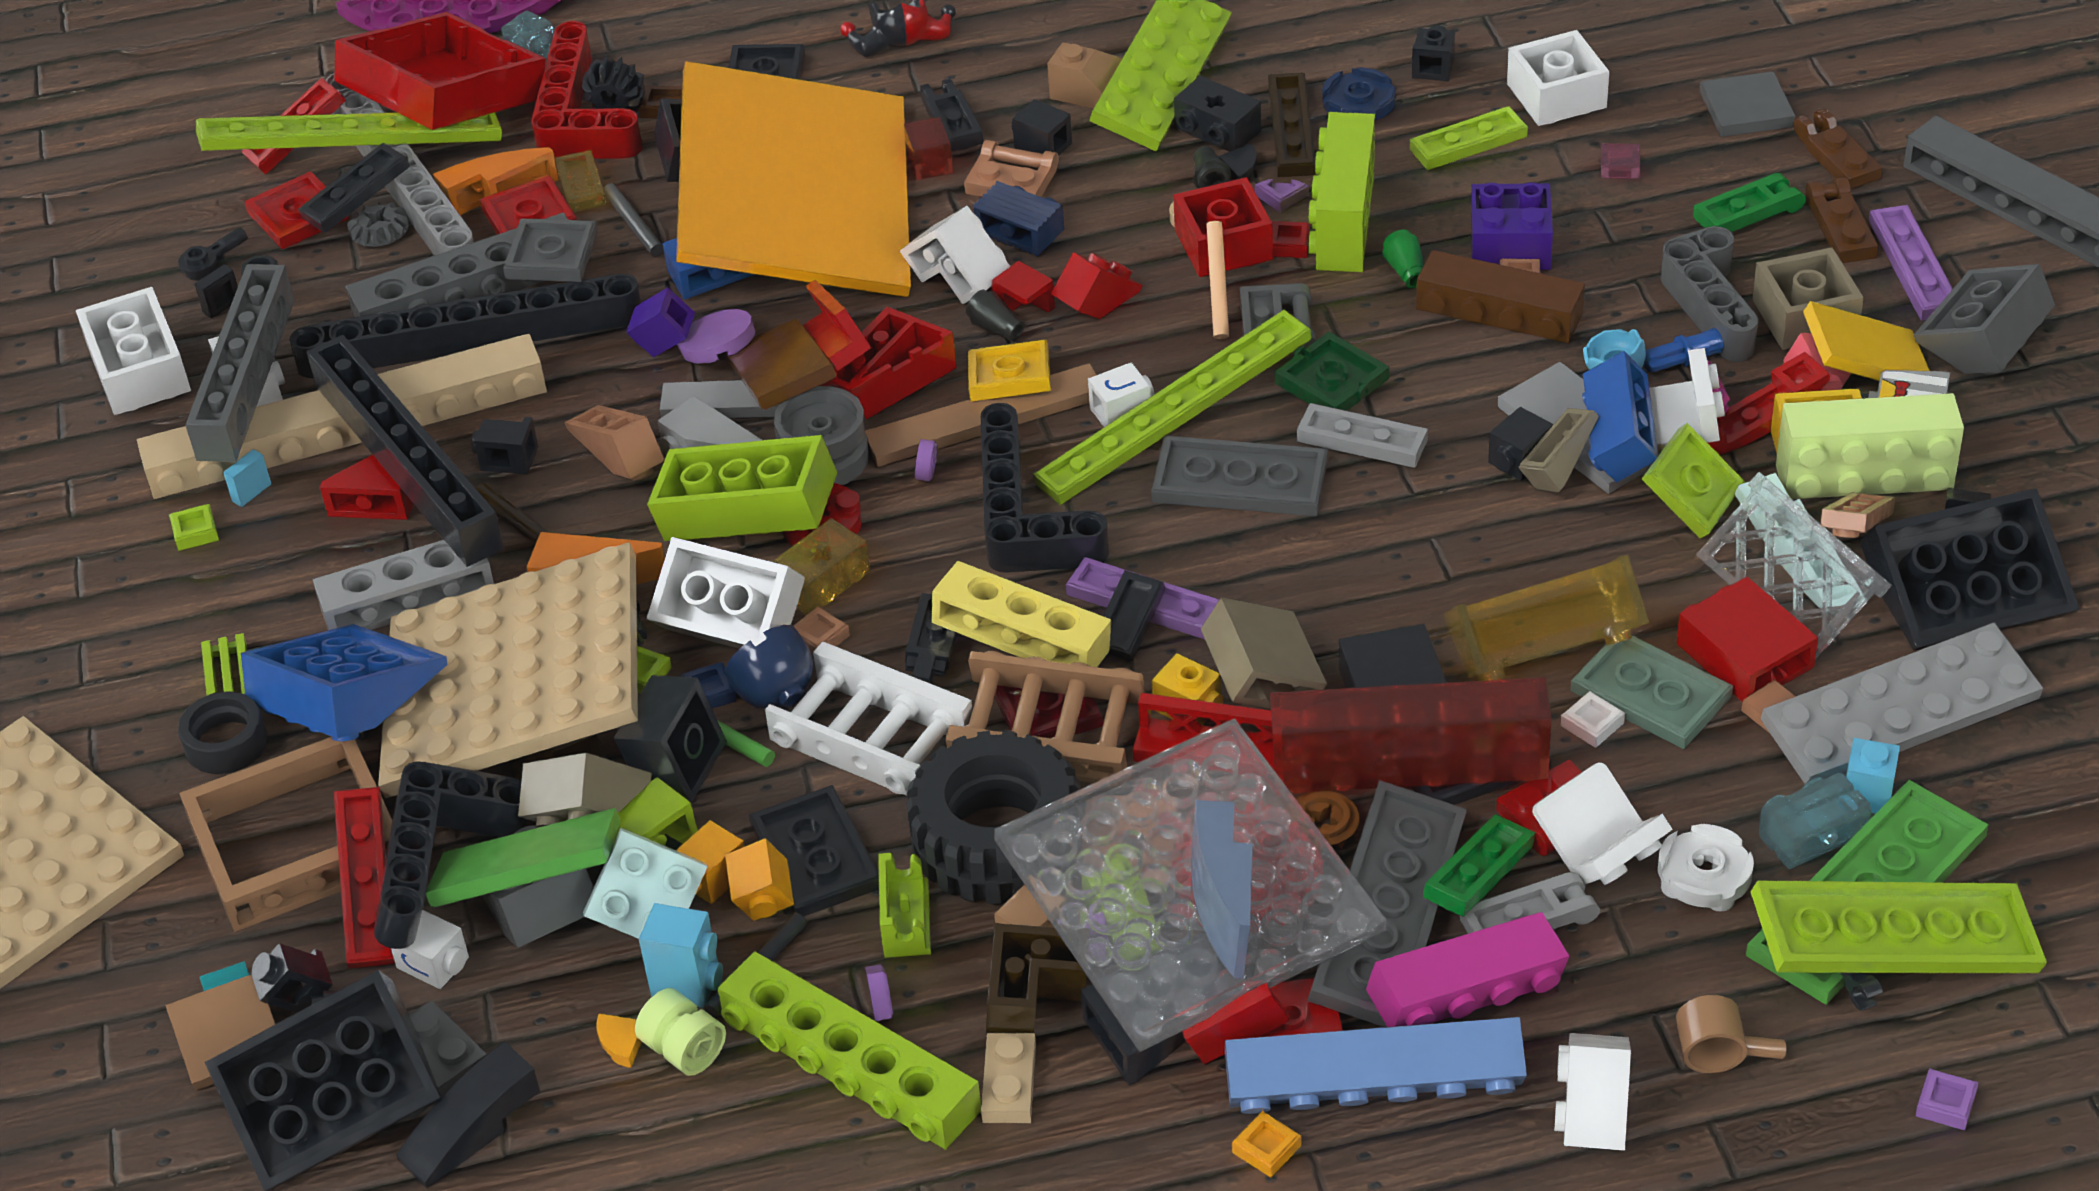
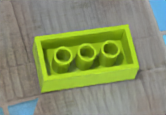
M1329 112L1327 127H1320L1319 150L1321 151L1316 152V175H1313L1312 199L1315 200H1310L1309 224H1312V229H1316V231H1310L1309 254H1316V270L1363 272L1374 182L1375 114Z
M822 435L669 449L647 505L664 541H671L672 537L692 540L818 529L838 472Z

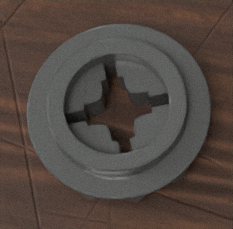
M378 201L375 206L363 205L362 211L353 212L352 220L347 223L349 235L354 242L363 246L376 247L387 245L400 239L408 230L409 220L404 208L396 207L394 202L382 205Z

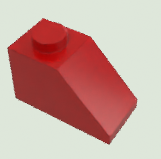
M374 455L323 480L320 485L328 517L408 520L413 506L410 498Z

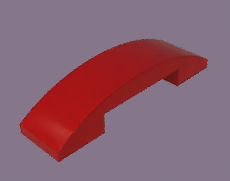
M1806 352L1801 353L1771 371V384L1730 406L1725 416L1717 417L1720 441L1707 443L1720 455L1743 447L1771 432L1775 394L1821 391L1830 380V373Z

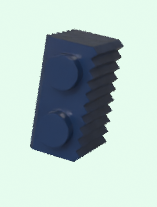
M996 181L995 186L992 185L991 190L988 189L987 193L983 194V197L979 198L978 203L975 202L973 206L974 214L981 220L983 228L991 240L995 238L997 242L1008 243L1010 247L1014 245L1016 249L1021 248L1023 252L1027 250L1029 254L1033 253L1036 257L1064 230L1063 205L1058 204L1052 198H1042L1028 193L1020 186H1010Z

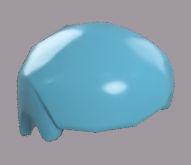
M1615 329L1604 330L1592 337L1587 346L1583 348V355L1589 370L1623 351L1642 368L1646 357L1644 340L1641 339L1636 329H1632L1630 332Z

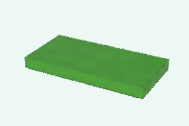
M616 807L443 852L425 892L430 906L435 908L606 863L621 823Z

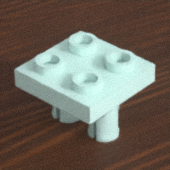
M620 828L608 861L603 866L583 911V915L639 939L654 903L689 909L708 866L705 862Z

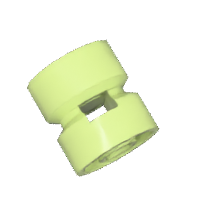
M675 988L663 989L652 996L641 1009L635 1024L636 1037L656 1053L663 1054L668 1062L687 1076L696 1075L709 1067L720 1054L726 1038V1030L723 1024L703 1009L698 1011L697 1005Z

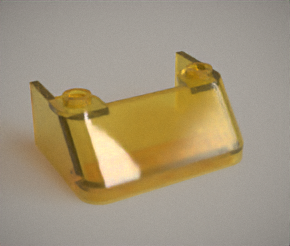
M1628 554L1598 567L1468 606L1463 603L1444 613L1448 631L1469 678L1478 676L1480 684L1505 677L1503 669L1505 667L1604 638L1607 646L1631 639V629L1649 623Z

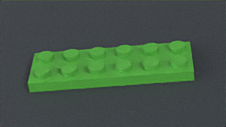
M1908 780L1810 881L1943 883L1986 838L1989 824ZM1763 929L1747 944L1746 956L1825 1005L1845 986V980L1840 973L1777 972Z

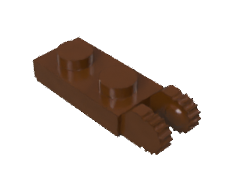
M1826 108L1814 112L1813 120L1815 123L1810 119L1808 120V117L1805 115L1794 119L1793 127L1797 136L1800 137V140L1806 145V149L1834 178L1846 177L1849 181L1850 189L1881 179L1882 167L1841 126H1837L1835 117Z

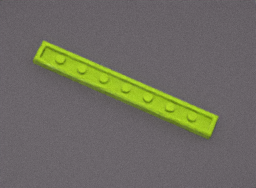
M495 112L434 130L399 113L196 119L195 130L201 151L381 145L382 143L389 145L501 141L502 128Z
M1282 310L1034 473L1035 484L1059 505H1062L1296 350L1299 346L1311 340L1310 328L1286 310Z

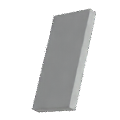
M1558 362L1499 395L1498 407L1506 414L1511 415L1521 406L1554 424L1567 408L1587 410L1582 398V393L1585 392L1584 381L1563 363ZM1589 436L1574 467L1606 493L1610 494L1646 473L1652 464L1616 483L1604 470H1597L1591 462L1588 453L1589 449H1591Z

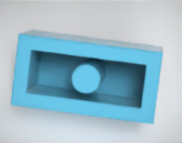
M654 903L639 937L651 997L663 989L675 988L697 1005V1007L704 1008L712 990H718L723 976V965L718 962L716 955L717 934L712 932L709 914L705 911Z

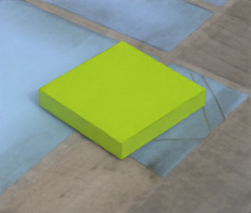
M1688 423L1677 429L1642 478L1700 539L1709 534L1734 499L1738 485L1745 483Z

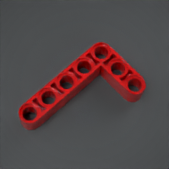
M580 21L561 23L554 31L531 119L536 147H550L553 150L555 159H622L636 156L641 152L643 146L638 116L635 111L624 108L580 109L584 93L582 80L585 72H588L592 61L587 28Z

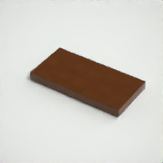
M796 318L754 337L746 347L734 355L728 356L727 351H725L729 363L762 410L776 406L833 380L837 376L832 363Z

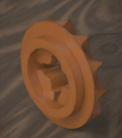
M1326 790L1308 792L1296 798L1287 810V813H1289V826L1300 821L1303 822V835L1313 833L1315 835V846L1321 847L1323 853L1328 846L1335 845L1342 849L1347 839H1355L1359 825V812L1354 803L1342 794ZM1330 815V825L1324 824L1321 828H1315V822H1322L1324 818L1327 819Z

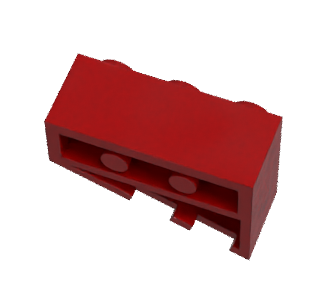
M886 307L861 332L871 346V349L839 371L834 368L837 375L835 379L819 386H832L847 390L859 399L864 409L866 420L957 368L953 332L893 308Z

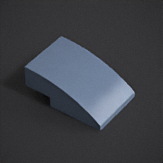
M1196 800L1191 844V880L1195 903L1208 940L1219 959L1233 978L1244 979L1250 930L1253 843L1233 842L1234 802Z

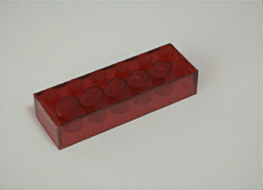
M1545 677L1270 693L1275 794L1375 789L1378 786L1379 780L1399 787L1531 781L1549 778L1552 718Z

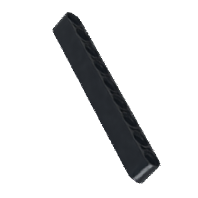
M615 274L585 279L582 282H567L307 325L293 331L289 341L298 373L306 378H314L307 351L341 335L346 337L371 368L443 357L525 334H530L534 342L629 326L634 308L641 304L638 282L635 277L629 274Z

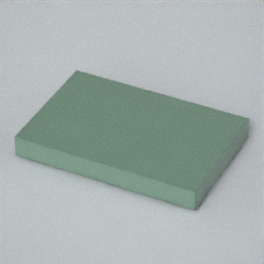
M1619 629L1571 680L1570 691L1581 697L1591 691L1625 713L1624 719L1685 749L1732 697L1733 685Z

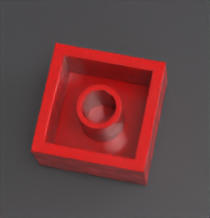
M1247 177L1173 194L1175 232L1199 277L1210 275L1206 224L1211 221L1222 222L1225 271L1273 260L1272 222Z

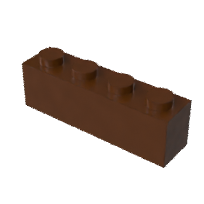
M1432 250L1417 278L1416 309L1569 343L1583 315L1585 283Z

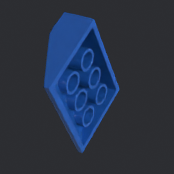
M355 624L241 653L245 695L253 699L258 708L263 709L267 714H276L284 717L289 723H299L309 727V730L312 732H321L332 736L334 741L354 740L359 737V732L376 728L447 666V656Z

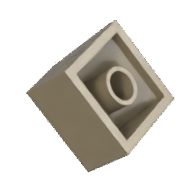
M588 753L523 764L518 817L535 821L536 828L615 807L617 812H619L651 782L652 773Z

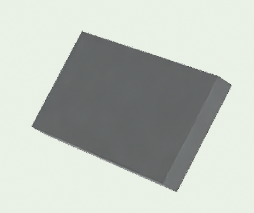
M1164 436L1151 491L1152 502L1317 516L1328 460V449Z

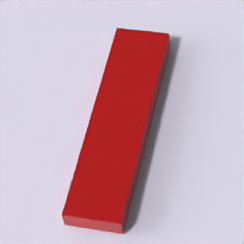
M380 787L334 791L347 967L352 969L395 964L391 948L379 943L374 936V926L386 861Z

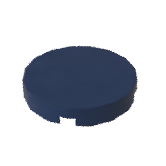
M1352 68V73L1344 75L1343 71H1339L1329 77L1323 85V107L1328 113L1375 114L1376 121L1384 118L1393 110L1396 103V88L1392 85V80L1386 74L1375 69Z

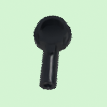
M238 227L209 247L193 246L180 256L178 260L179 268L187 278L199 281L218 269V262L224 258L223 255L245 242L248 236L241 227Z

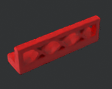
M814 280L805 287L822 312L802 326L829 359L833 367L839 371L871 349V346L847 310Z
M1141 693L1138 702L1140 727L1133 747V761L1310 786L1318 754V717ZM1151 710L1166 712L1174 719L1168 721L1151 718ZM1198 717L1210 718L1217 725L1214 727L1204 726L1195 719ZM1242 723L1254 724L1261 731L1258 733L1247 732L1239 725ZM1286 729L1305 731L1306 740L1290 738L1283 731Z

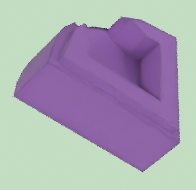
M1268 179L1255 184V193L1258 198L1281 213L1308 197L1309 186L1291 179V183H1273V179Z
M879 964L865 967L875 1021L892 1018L893 1009L884 966L882 967Z

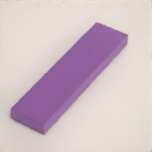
M1908 205L1871 210L1869 223L1920 320H1927L1953 290L1948 278Z
M1084 557L1066 583V594L1107 608L1125 569ZM1164 582L1166 590L1151 622L1205 639L1201 627L1219 599Z

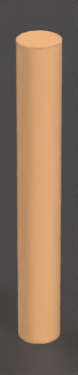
M1211 221L1206 225L1213 337L1215 339H1225L1229 337L1223 227L1222 222Z

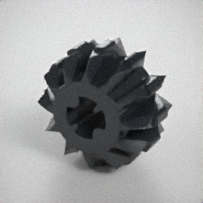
M608 55L602 61L595 59L590 65L588 72H585L582 80V88L584 89L583 99L592 102V109L624 108L634 111L643 100L645 94L644 74L636 72L635 64L627 65L623 63L622 57L617 61H614Z

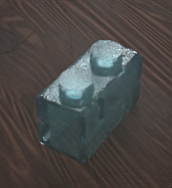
M1841 772L1825 779L1816 777L1808 781L1801 790L1786 797L1784 795H1776L1769 799L1761 809L1759 834L1766 845L1772 851H1776V856L1788 869H1792L1846 844L1870 820L1872 809L1866 798L1858 790H1854L1851 782Z

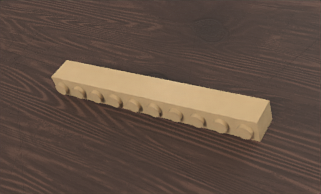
M530 334L377 374L421 426L547 392L541 362ZM317 390L257 406L237 461L254 449L263 454L266 467L271 468L359 444L362 441L322 393ZM186 426L136 439L144 471L154 499L225 480L223 472L236 463L196 461Z

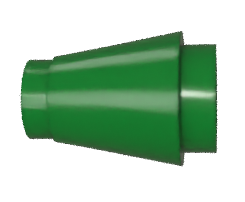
M1397 230L1389 234L1383 241V257L1408 288H1417V278L1424 266L1419 239L1408 230Z

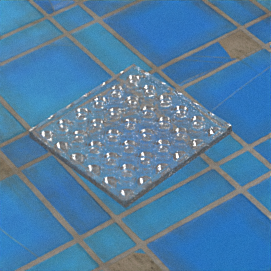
M1235 718L994 830L995 842L1139 1052L1210 1018L1236 998L1264 983H1267L1271 988L1384 932L1386 929V918ZM1196 800L1234 802L1233 842L1253 843L1250 930L1244 979L1233 978L1219 959L1208 940L1195 903L1191 880V844Z

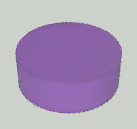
M920 440L916 459L915 480L930 482L933 479L938 449L936 441Z

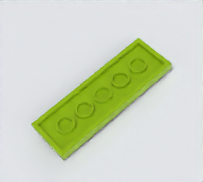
M1156 0L1095 105L1089 121L1157 152L1175 120L1174 98L1198 78L1227 26L1232 12L1206 0Z
M1757 881L1750 891L1777 972L2040 973L2047 963L2017 883Z

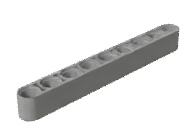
M334 73L326 79L346 99L333 114L384 113L377 102L335 82ZM389 144L388 146L407 157L410 167L387 184L385 188L398 206L404 208L408 220L435 256L474 243L470 228L409 145ZM359 145L356 147L362 156L365 157L380 145Z

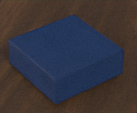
M723 662L681 674L682 677L698 678L711 708L736 702L735 691L726 680L728 677L724 673L725 666Z

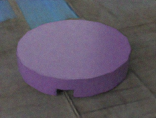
M740 309L722 310L694 321L691 324L687 338L677 345L686 361L697 364L712 363L715 360H719L717 354L727 351L728 356L738 353L754 338L756 330L753 319L747 311Z

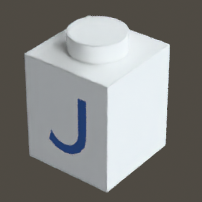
M1132 363L1088 378L1090 410L1104 427L1154 395L1150 379L1146 375L1142 376Z
M422 910L414 943L403 949L391 948L397 969L438 989H441L453 975L458 974L469 958L461 928Z

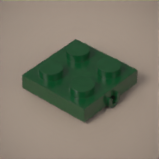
M1327 332L1307 348L1303 345L1299 346L1295 350L1293 358L1275 371V384L1308 404L1312 403L1348 411L1389 379L1390 367L1333 333Z

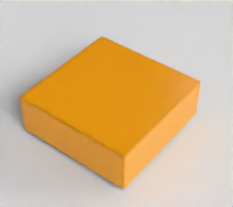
M1262 1111L1232 1142V1153L1272 1178L1302 1146L1301 1135Z

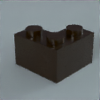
M995 923L987 1000L986 1035L987 1033H1034L1037 998L1081 1001V989L1086 987L1090 930Z

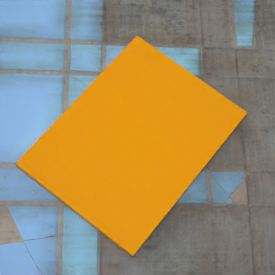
M685 61L682 83L676 262L810 283L816 280L819 284L908 297L911 288L910 265L900 252L902 248L909 244L904 97Z

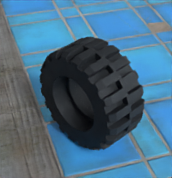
M1003 730L1000 735H991L990 731L977 732V737L967 739L966 736L954 739L952 746L948 748L940 747L930 755L931 762L925 760L915 772V778L910 782L908 788V802L906 803L913 854L921 859L923 874L931 882H938V888L951 895L958 892L961 895V899L976 903L977 899H986L988 904H1001L1002 899H1010L1030 879L1049 889L1052 886L1051 880L1059 881L1070 870V864L1077 860L1081 852V842L1083 841L1084 833L1080 782L1076 778L1075 769L1071 763L1062 758V753L1049 744L1043 747L1040 739L1028 734L1025 738L1017 737L1015 731ZM994 806H1009L1029 813L1021 820L1001 827H980L962 821L973 812Z

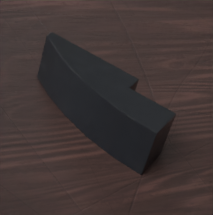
M504 1041L463 1075L443 1095L442 1099L431 1108L396 1154L398 1161L424 1187L429 1188L505 1132L502 1119L540 1092L534 1068Z

